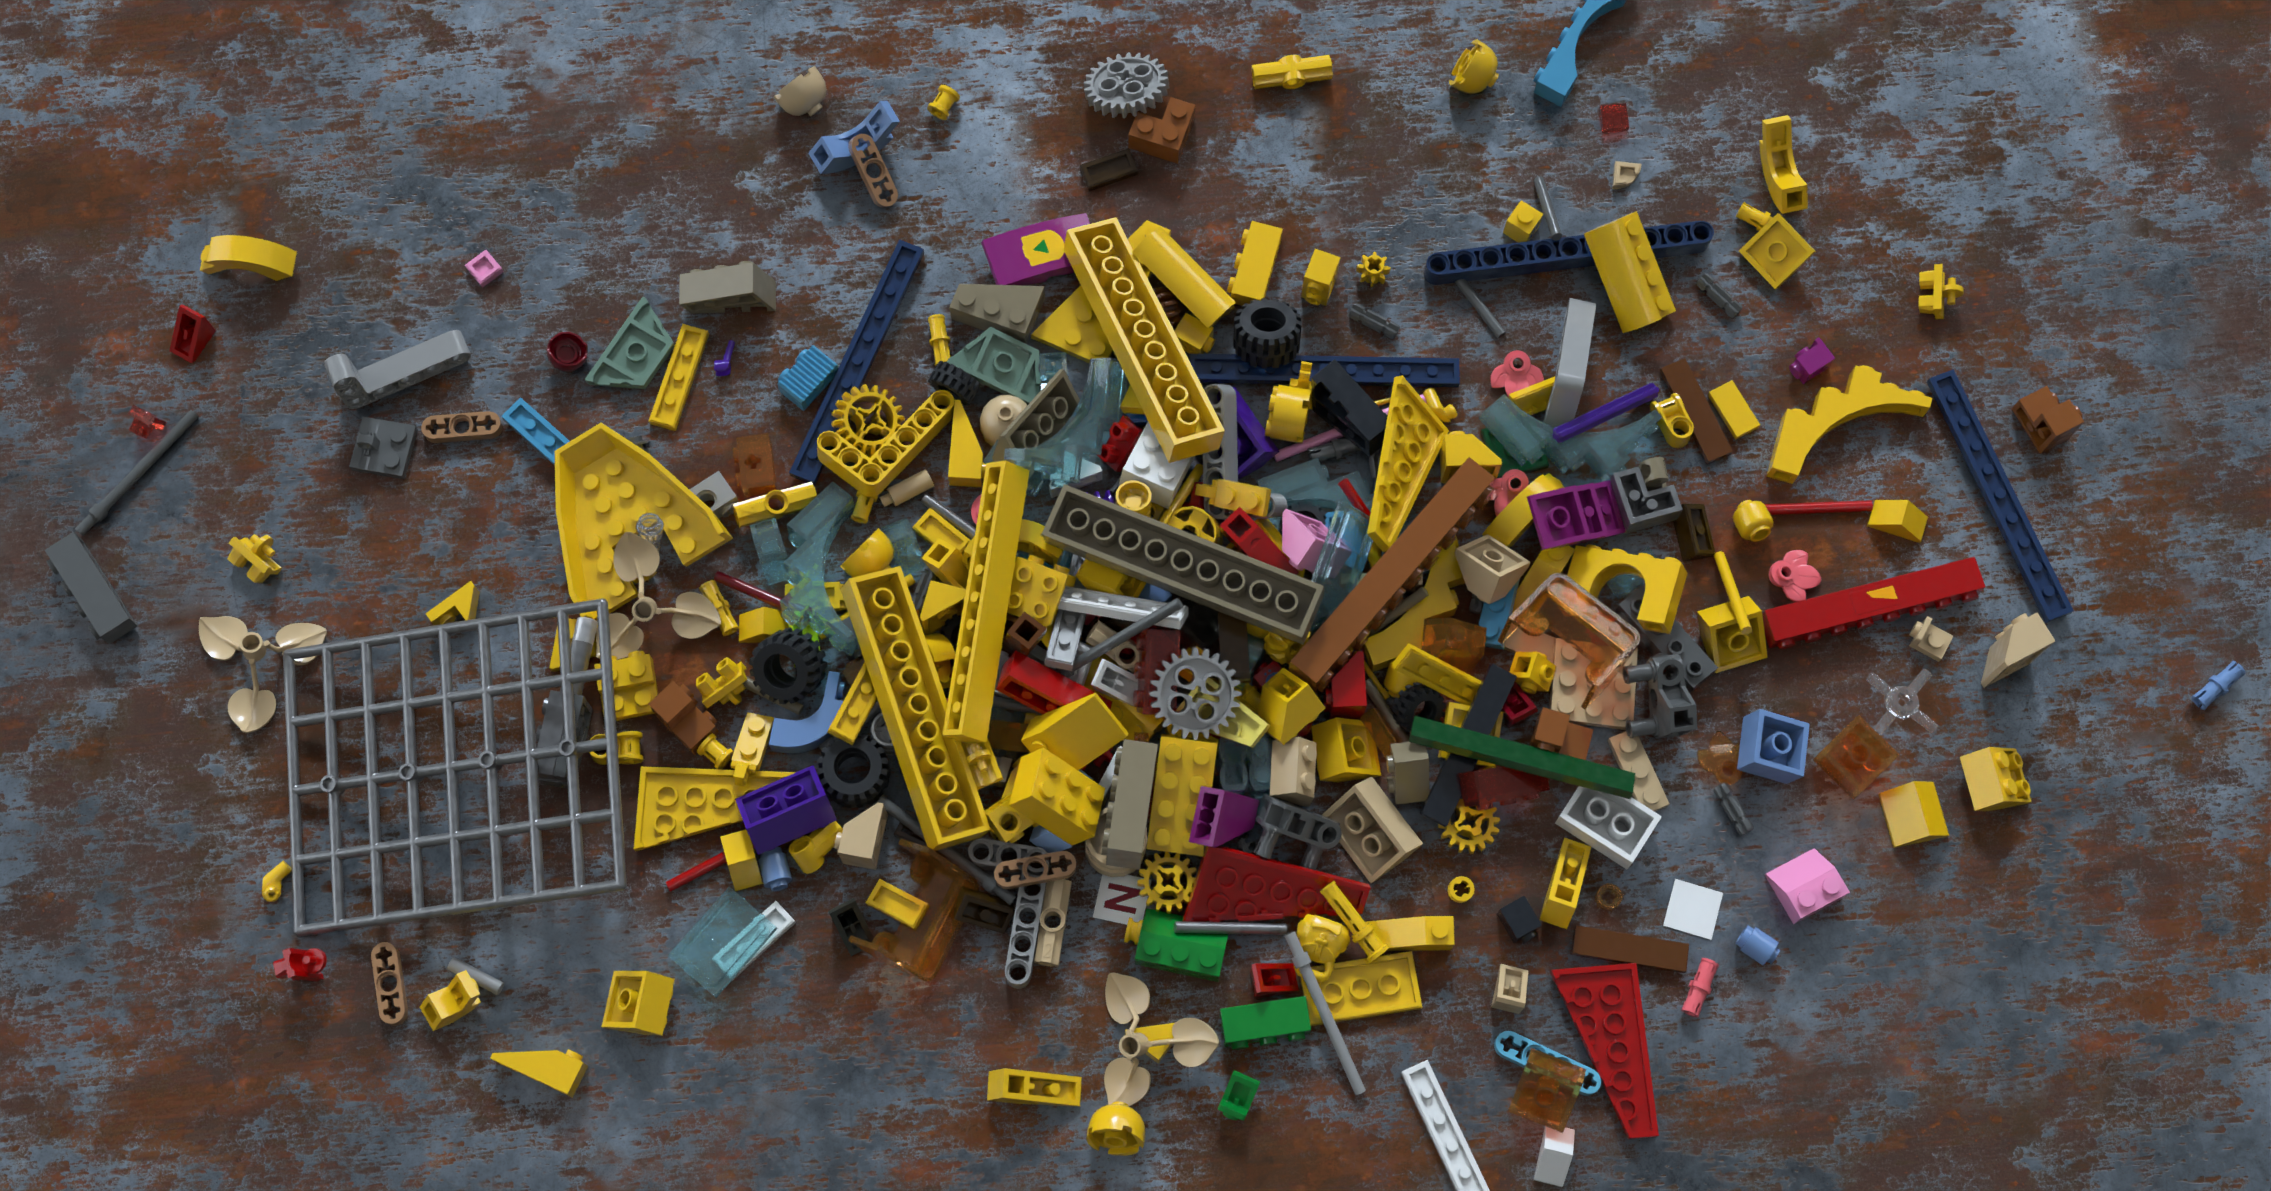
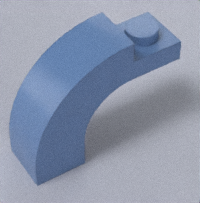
M879 101L869 115L855 128L835 136H822L808 154L820 174L846 170L855 166L848 149L849 141L854 136L859 134L869 135L873 139L878 151H880L894 138L891 132L900 121L888 101ZM858 139L859 144L856 146L857 151L862 150L864 152L865 158L861 159L863 162L873 155H866L864 149L868 147L867 143H861Z
M829 671L823 702L812 716L796 721L774 718L769 741L772 751L790 754L807 752L818 748L820 744L832 736L827 732L843 703L839 698H844L846 682H842L839 672Z

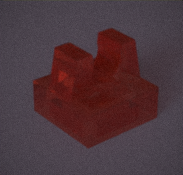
M133 405L128 412L130 416L134 417L129 431L146 439L153 429L162 431L167 423L136 405Z

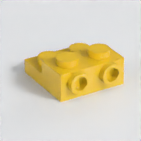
M633 651L628 653V658L617 660L616 656H612L616 721L654 714L648 704L658 695L653 659L650 654H645L644 651ZM594 664L595 669L601 668V664ZM597 680L603 708L602 680Z

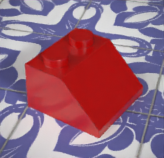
M1358 651L1331 679L1329 688H1325L1323 705L1325 706L1324 712H1329V720L1336 717L1354 720L1363 719L1367 707L1364 651Z

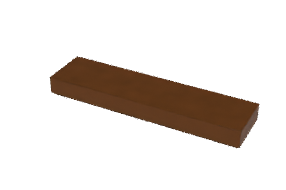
M1684 358L1662 367L1659 372L1670 393H1677L1680 396L1685 410L1693 422L1692 436L1706 464L1731 455L1733 450L1686 359Z
M1576 925L1571 955L1624 964L1637 963V966L1685 973L1689 944Z

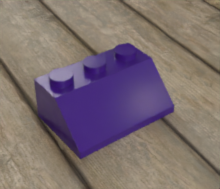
M1233 387L1236 392L1239 480L1261 468L1280 451L1271 438L1265 436L1264 428L1236 387ZM1220 391L1217 394L1218 402L1221 400ZM1220 446V448L1218 449V454H1219L1220 457H1221V455H1222V448H1221V446Z
M814 765L735 799L746 830L758 855L771 851L791 840L799 839L811 831L824 828L830 823L837 821Z

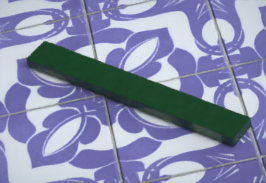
M1414 716L1409 742L1626 799H1631L1635 781V773Z

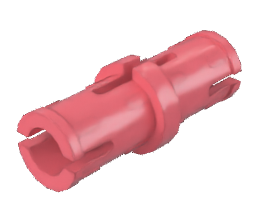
M1708 958L1701 959L1694 980H1691L1688 985L1690 990L1681 1008L1682 1012L1692 1017H1699L1704 1000L1712 991L1710 986L1719 967L1718 963Z

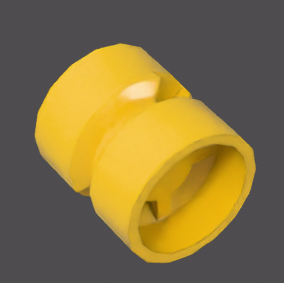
M1126 481L1116 491V505L1151 518L1152 494L1150 488L1140 481Z

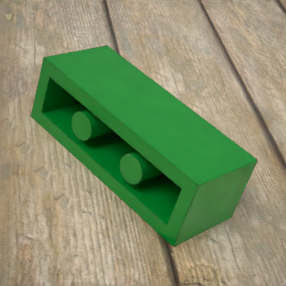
M1306 996L1221 1008L1219 1012L1224 1046H1231L1232 1050L1249 1048L1248 1043L1260 1042V1046L1277 1044V1039L1288 1038L1289 1042L1301 1041L1306 1039L1305 1035L1311 1032Z

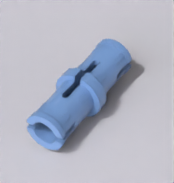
M2232 661L2217 676L2213 675L2208 679L2209 683L2192 696V701L2197 707L2205 710L2220 695L2224 696L2229 692L2228 688L2246 674L2244 668L2239 663L2237 664L2236 661Z

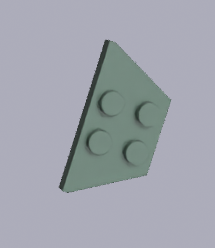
M645 297L641 298L585 378L587 384L646 389L674 349L675 344L664 329L661 321Z
M992 327L988 328L979 337L946 361L950 365L953 364L957 368L963 369L964 372L969 373L978 382L1005 395L1019 397L1027 405L1040 392L1039 350Z

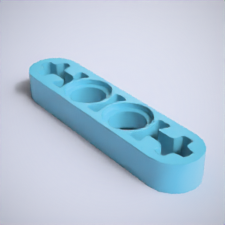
M1504 1031L1495 1039L1494 1048L1500 1057L1584 1096L1592 1095L1601 1086V1077L1594 1069L1515 1032ZM1511 1038L1512 1045L1520 1048L1522 1043L1525 1044L1526 1047L1521 1052L1520 1059L1516 1057L1519 1051L1510 1049L1508 1052H1505L1503 1050L1504 1045L1500 1041ZM1535 1049L1541 1053L1542 1061L1540 1064L1532 1065L1527 1061L1526 1054L1529 1050ZM1556 1062H1564L1568 1066L1569 1071L1566 1077L1561 1078L1554 1074L1553 1065ZM1575 1068L1579 1069L1576 1075L1581 1078L1590 1075L1594 1087L1589 1086L1587 1089H1584V1083L1576 1078L1573 1084L1570 1083L1569 1079L1573 1076Z

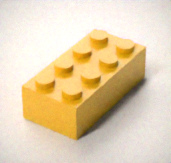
M1161 735L1147 849L1203 857L1204 845L1191 843L1189 838L1200 787L1212 788L1218 741L1194 740L1190 737L1183 739L1181 736Z

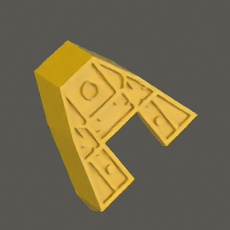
M599 423L555 450L556 516L568 591L573 603L603 598L608 602L610 614L638 597L639 593L633 582L623 581L614 568L615 548L625 532L639 535L660 522L682 564L686 567L733 539L714 512L649 453L603 423ZM597 611L580 613L581 617H588L598 621Z

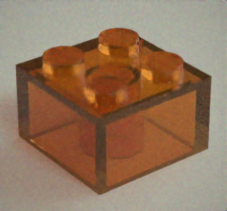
M1858 715L1813 761L1854 800L1900 754Z
M1531 1048L1512 1095L1508 1112L1563 1133L1582 1087L1586 1069Z

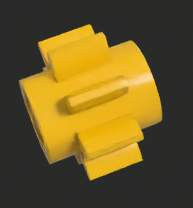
M1373 252V255L1369 257L1363 255L1361 259L1362 264L1357 265L1356 272L1362 273L1360 282L1366 281L1370 283L1371 287L1378 282L1384 284L1386 279L1384 275H1388L1391 268L1384 266L1387 257L1381 258L1376 252Z

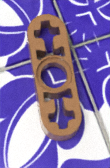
M867 134L854 136L849 141L848 149L873 202L882 208L893 205L897 201L898 192L873 139ZM858 139L861 143H867L868 147L864 149L867 156L872 154L874 158L862 163L861 159L865 158V154L862 150L857 151L856 146L859 144ZM870 163L876 164L880 169V174L877 178H871L867 174L866 169ZM884 178L885 183H882L881 187L884 191L889 190L890 196L887 197L888 202L886 199L881 200L879 198L882 190L879 185L874 187L872 183L879 182Z
M491 411L434 415L427 417L423 421L421 430L426 439L432 443L482 440L498 437L503 430V423L499 416ZM488 420H492L496 424L491 426V430H487L485 426H482L487 425ZM467 421L470 425L468 431L461 434L455 431L457 423ZM447 423H449V430L451 432L450 434H448L447 430L444 429L448 428ZM435 424H438L441 429H438L436 434L433 435L430 430L434 428Z
M1058 851L1004 861L995 868L994 877L997 885L1003 889H1013L1066 879L1075 873L1076 859L1068 851ZM1061 858H1065L1066 862L1072 863V865L1067 866V871L1062 872L1060 867L1052 868L1053 875H1048L1046 860H1051V866L1058 865ZM1036 862L1043 866L1044 871L1040 877L1033 878L1027 873V868L1031 863ZM1019 865H1023L1022 871L1025 880L1020 881V874L1012 876L1010 882H1005L1004 878H999V875L1004 873L1003 869L1009 868L1010 873L1019 872Z
M382 942L377 944L371 952L379 1016L385 1023L397 1026L402 1024L408 1016L399 950L394 945ZM385 949L392 953V956L388 957V966L390 968L395 967L394 971L386 970L385 962L379 959V956L384 954ZM388 976H394L397 979L396 988L390 992L384 991L382 988L383 980ZM384 997L393 998L394 1006L400 1009V1012L396 1013L395 1019L387 1015V1012L391 1011L392 1006L391 1001L388 999L384 1001Z

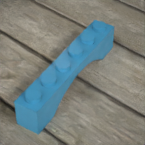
M1583 0L1586 3L1582 8L1577 7L1571 18L1573 24L1570 29L1565 27L1558 39L1561 42L1557 49L1553 47L1546 58V61L1549 63L1545 69L1540 67L1533 80L1536 83L1535 94L1562 107L1572 91L1577 78L1575 49L1580 36L1597 18L1611 10L1623 7L1627 0Z

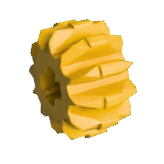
M1309 631V633H1308V635H1307V638H1306V640H1305V642H1304V645H1305V644L1308 642V640H1309L1308 638L1310 637V634H1311L1310 631ZM1269 632L1264 637L1266 643L1263 648L1274 661L1281 664H1290V661L1304 645Z

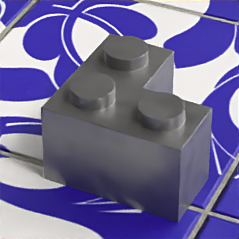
M1639 467L1613 473L1610 478L1626 531L1625 534L1677 520L1683 510L1674 485L1647 491Z

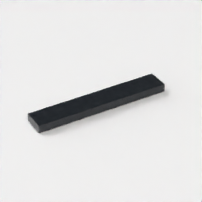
M1493 663L1490 664L1460 728L1490 735L1517 676ZM1448 752L1420 814L1444 827L1447 826L1478 760Z

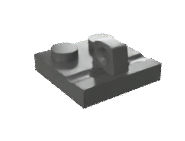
M362 417L349 465L352 471L405 480L418 431L415 425Z

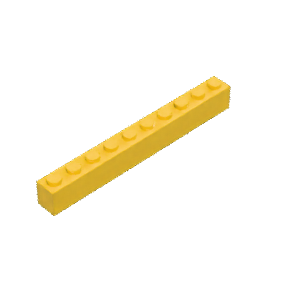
M1006 460L986 463L942 736L964 743L987 742L1030 470Z

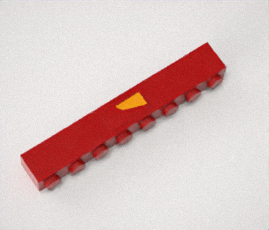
M1975 557L1764 610L1762 616L1765 637L1769 648L1778 646L1779 650L1787 649L1794 646L1797 641L1805 640V643H1810L1821 639V635L1831 633L1832 636L1841 635L1848 631L1847 628L1857 626L1858 629H1865L1874 625L1875 621L1884 620V623L1892 622L1899 619L1902 614L1910 613V616L1919 615L1926 612V608L1936 606V609H1943L1951 606L1953 601L1961 599L1963 603L1970 602L1979 598L1978 595L1986 586Z

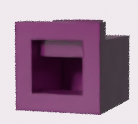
M1818 337L1810 348L1805 347L1794 356L1796 360L1789 365V370L1795 378L1800 379L1805 384L1830 368L1835 357Z

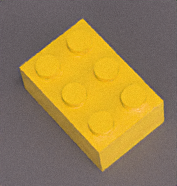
M1041 748L1021 757L1009 806L1072 846L1095 837L1105 788L1045 748Z

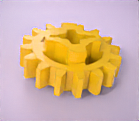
M1468 791L1465 792L1463 799H1459L1454 810L1458 820L1452 825L1451 821H1449L1445 827L1438 824V828L1445 829L1441 838L1449 837L1451 839L1448 844L1450 848L1455 844L1459 845V853L1465 847L1468 848L1470 854L1474 853L1475 847H1478L1482 852L1486 848L1484 842L1491 845L1494 842L1491 835L1499 833V829L1494 827V825L1499 824L1500 818L1493 817L1497 808H1489L1487 806L1490 801L1489 798L1483 802L1480 801V793H1476L1474 798H1470ZM1469 806H1474L1480 810L1471 809ZM1466 818L1468 821H1475L1473 827L1462 824ZM1487 821V831L1482 835L1480 826ZM1459 835L1468 837L1469 840L1462 839Z
M1165 852L1164 858H1160L1155 853L1153 863L1150 860H1145L1147 870H1139V875L1144 877V879L1137 880V886L1144 887L1139 892L1140 897L1148 896L1147 906L1155 903L1156 912H1159L1162 907H1166L1167 914L1171 913L1174 906L1179 912L1182 911L1181 903L1188 904L1189 895H1191L1192 886L1196 879L1192 876L1196 873L1197 869L1196 867L1188 868L1189 858L1182 862L1180 861V853H1176L1174 858H1172L1169 852ZM1167 864L1174 865L1173 868H1163L1161 866ZM1183 874H1185L1187 879L1186 889L1180 884ZM1150 875L1156 880V886L1152 891L1149 886ZM1163 878L1167 880L1173 878V887L1171 885L1164 887ZM1164 896H1173L1175 899L1163 900L1162 898Z

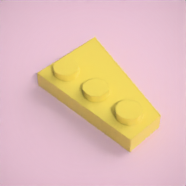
M1210 677L1205 682L1208 691H1215L1219 687V684ZM1198 686L1188 694L1192 696V701L1196 697L1214 702L1219 701L1217 696L1198 691ZM1234 697L1233 701L1240 704V707L1231 708L1236 717L1227 716L1225 719L1229 726L1226 727L1220 723L1218 725L1219 734H1216L1212 729L1209 730V733L1254 748L1270 728V725ZM1185 700L1177 708V712L1184 708ZM1209 703L1202 704L1198 709V715L1202 719L1208 718L1212 713V707Z

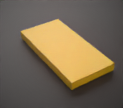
M1412 951L1379 956L1370 963L1367 958L1334 963L1333 971L1329 978L1318 983L1335 1022L1422 1009ZM1325 965L1313 966L1311 969L1324 973ZM1300 977L1303 996H1306L1310 1025H1322L1323 1021L1306 983Z

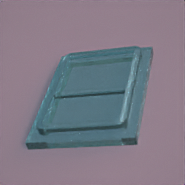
M1339 499L1311 581L1323 585L1326 593L1333 596L1336 600L1343 602L1360 581L1373 540L1367 534L1370 517L1346 501Z
M728 887L668 956L690 975V978L695 979L717 998L778 928L766 919L764 914L759 913L744 897H741Z

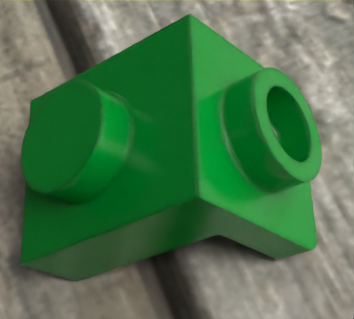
M1234 1070L1218 1110L1222 1111L1223 1115L1229 1119L1244 1121L1260 1081Z

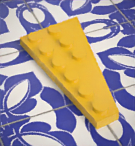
M1146 220L1128 238L1132 249L1134 250L1160 225ZM1162 227L1169 235H1171V230ZM1138 259L1149 280L1152 272ZM1079 286L1031 334L1032 339L1103 370L1113 353V349L1082 286Z
M1403 375L1394 377L1367 531L1369 537L1383 552H1386L1397 540L1441 449L1444 436L1449 432L1447 427Z
M641 766L634 850L636 852L742 822L743 819L737 806L736 798L796 772H750L744 787L734 785V770Z

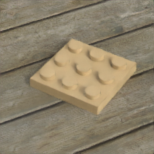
M1556 638L1554 640L1553 664L1556 666V670L1551 682L1549 709L1569 714V723L1626 730V721L1634 720L1636 682L1625 683L1622 670L1624 666L1637 665L1638 648L1619 645L1601 646L1593 642Z

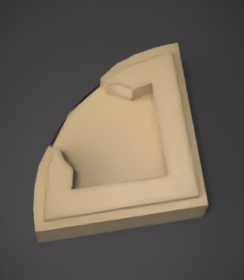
M1615 161L1612 189H1621L1632 184L1638 177L1642 164Z

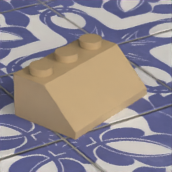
M2038 612L2029 617L2026 613L2018 616L2011 621L2012 624L2003 629V632L1995 636L1997 641L1989 648L1981 681L1983 688L2031 664L2055 642Z
M1373 777L1355 784L1322 814V816L1340 823L1342 832L1340 844L1371 884L1408 858L1423 844Z

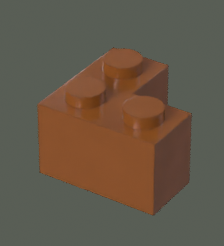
M1170 97L1163 119L1137 112V116L1128 134V148L1178 164L1195 120L1196 105Z
M2047 386L2019 399L2012 408V411L2040 454L2067 441L2084 423L2080 409L2073 405L2070 399L2060 404L2056 394L2051 392Z
M672 681L648 705L656 718L695 756L698 747L706 737L712 733L714 735L719 733L715 726L718 721L707 710L702 713L696 707L698 701L694 698L695 695L684 684L679 687Z
M1543 707L1535 721L1529 746L1586 760L1594 729L1569 723V714Z

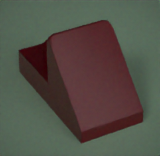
M1514 682L1501 712H1504L1503 716L1506 726L1510 728L1538 712V709L1520 686Z

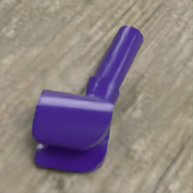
M732 340L728 342L724 359L714 361L716 376H728L731 373L730 360L735 342Z

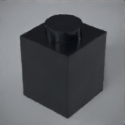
M1525 896L1504 906L1497 913L1513 943L1522 940L1523 944L1538 936L1536 931L1540 929L1542 924Z

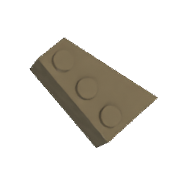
M742 261L738 265L733 266L717 265L714 269L709 270L694 269L690 273L680 274L679 305L691 314L725 313V308L742 307V312H751V307L765 306L767 311H776V281L751 261Z
M959 284L949 307L951 319L984 331L992 327L1027 344L1045 300L1044 286Z

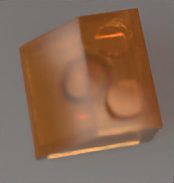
M1450 617L1424 619L1421 650L1469 674L1484 656L1487 628Z

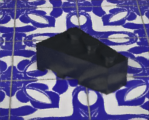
M1334 359L1311 378L1312 410L1370 457L1383 445L1388 415L1378 407Z

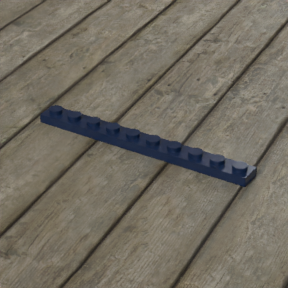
M899 239L789 471L791 477L806 483L812 482L814 486L816 485L825 466L817 457V438L823 432H836L839 430V428L831 426V423L837 419L832 416L833 410L838 409L835 403L838 400H843V393L851 394L853 387H857L860 391L924 255L923 248ZM827 446V447H825L824 449H826V450H832L833 447H832V446Z
M1190 354L1189 361L1200 383L1290 384V378L1299 379L1302 361L1312 363L1309 380L1311 381L1315 374L1335 359L1359 386H1393L1394 377L1401 375L1405 377L1412 387H1459L1460 384L1459 358L1296 355V358L1289 360V363L1286 365L1280 364L1278 368L1271 366L1266 369L1258 365L1256 367L1251 366L1250 362L1245 363L1241 360V356L1236 354Z
M1954 369L1929 378L1927 384L2045 623L2071 614L2074 610Z

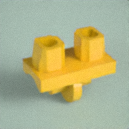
M1934 264V270L1919 273L1920 289H1934L1933 295L1919 296L1920 313L1934 314L1935 319H1944V297L1947 298L1948 305H1955L1956 298L1964 294V288L1956 285V278L1953 277L1948 278V285H1945L1943 264Z
M254 534L250 540L248 538L239 540L237 537H233L229 542L233 549L227 559L233 565L242 568L250 561L253 565L246 575L254 583H263L270 574L278 575L282 569L281 566L271 559L275 551L271 548L274 540L269 535L259 538Z
M726 657L716 666V671L721 675L716 680L708 673H704L696 679V687L702 694V703L706 708H709L717 701H720L723 705L729 700L735 705L742 702L739 693L746 689L743 683L747 681L744 672L746 666L742 662L736 664Z
M988 737L986 743L961 742L977 790L1003 780Z

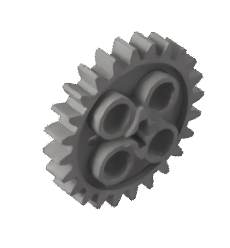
M1130 52L1123 58L1120 54H1117L1115 60L1107 57V63L1098 62V68H1091V74L1086 75V81L1084 82L1085 98L1088 100L1089 106H1094L1095 112L1102 110V115L1104 116L1111 112L1112 118H1115L1118 113H1122L1123 118H1126L1128 113H1132L1136 117L1139 110L1147 113L1146 107L1155 109V102L1162 103V96H1167V89L1169 88L1168 72L1165 70L1164 64H1159L1157 58L1151 61L1150 55L1141 58V53L1131 57Z
M1193 647L1191 655H1188L1185 649H1181V658L1172 653V663L1169 664L1162 660L1161 662L1165 670L1154 671L1160 678L1159 680H1150V683L1157 687L1155 691L1149 692L1150 696L1157 698L1150 706L1154 708L1159 707L1160 710L1154 716L1155 718L1164 716L1165 719L1161 725L1167 727L1172 724V734L1181 729V737L1183 739L1187 737L1189 732L1192 733L1194 740L1198 739L1199 732H1202L1203 736L1208 739L1210 729L1219 734L1218 725L1221 723L1228 727L1229 724L1225 718L1227 716L1236 717L1231 708L1240 707L1239 703L1233 701L1234 697L1242 695L1241 692L1234 690V687L1240 684V681L1231 680L1230 677L1236 673L1234 669L1225 670L1229 663L1228 660L1222 661L1220 664L1218 663L1220 654L1215 653L1212 658H1209L1208 649H1204L1202 655H1199L1196 647ZM1185 668L1190 669L1192 672L1191 681L1187 684H1181L1178 680L1179 672ZM1210 676H1217L1219 679V687L1215 691H1208L1206 689L1205 682ZM1175 685L1189 690H1194L1198 686V691L1217 696L1219 701L1214 702L1200 697H1196L1192 701V696L1172 691L1171 686ZM1176 696H1182L1185 700L1184 708L1178 712L1173 711L1170 706L1172 699ZM1204 703H1209L1212 707L1211 715L1206 719L1200 718L1198 715L1199 707Z

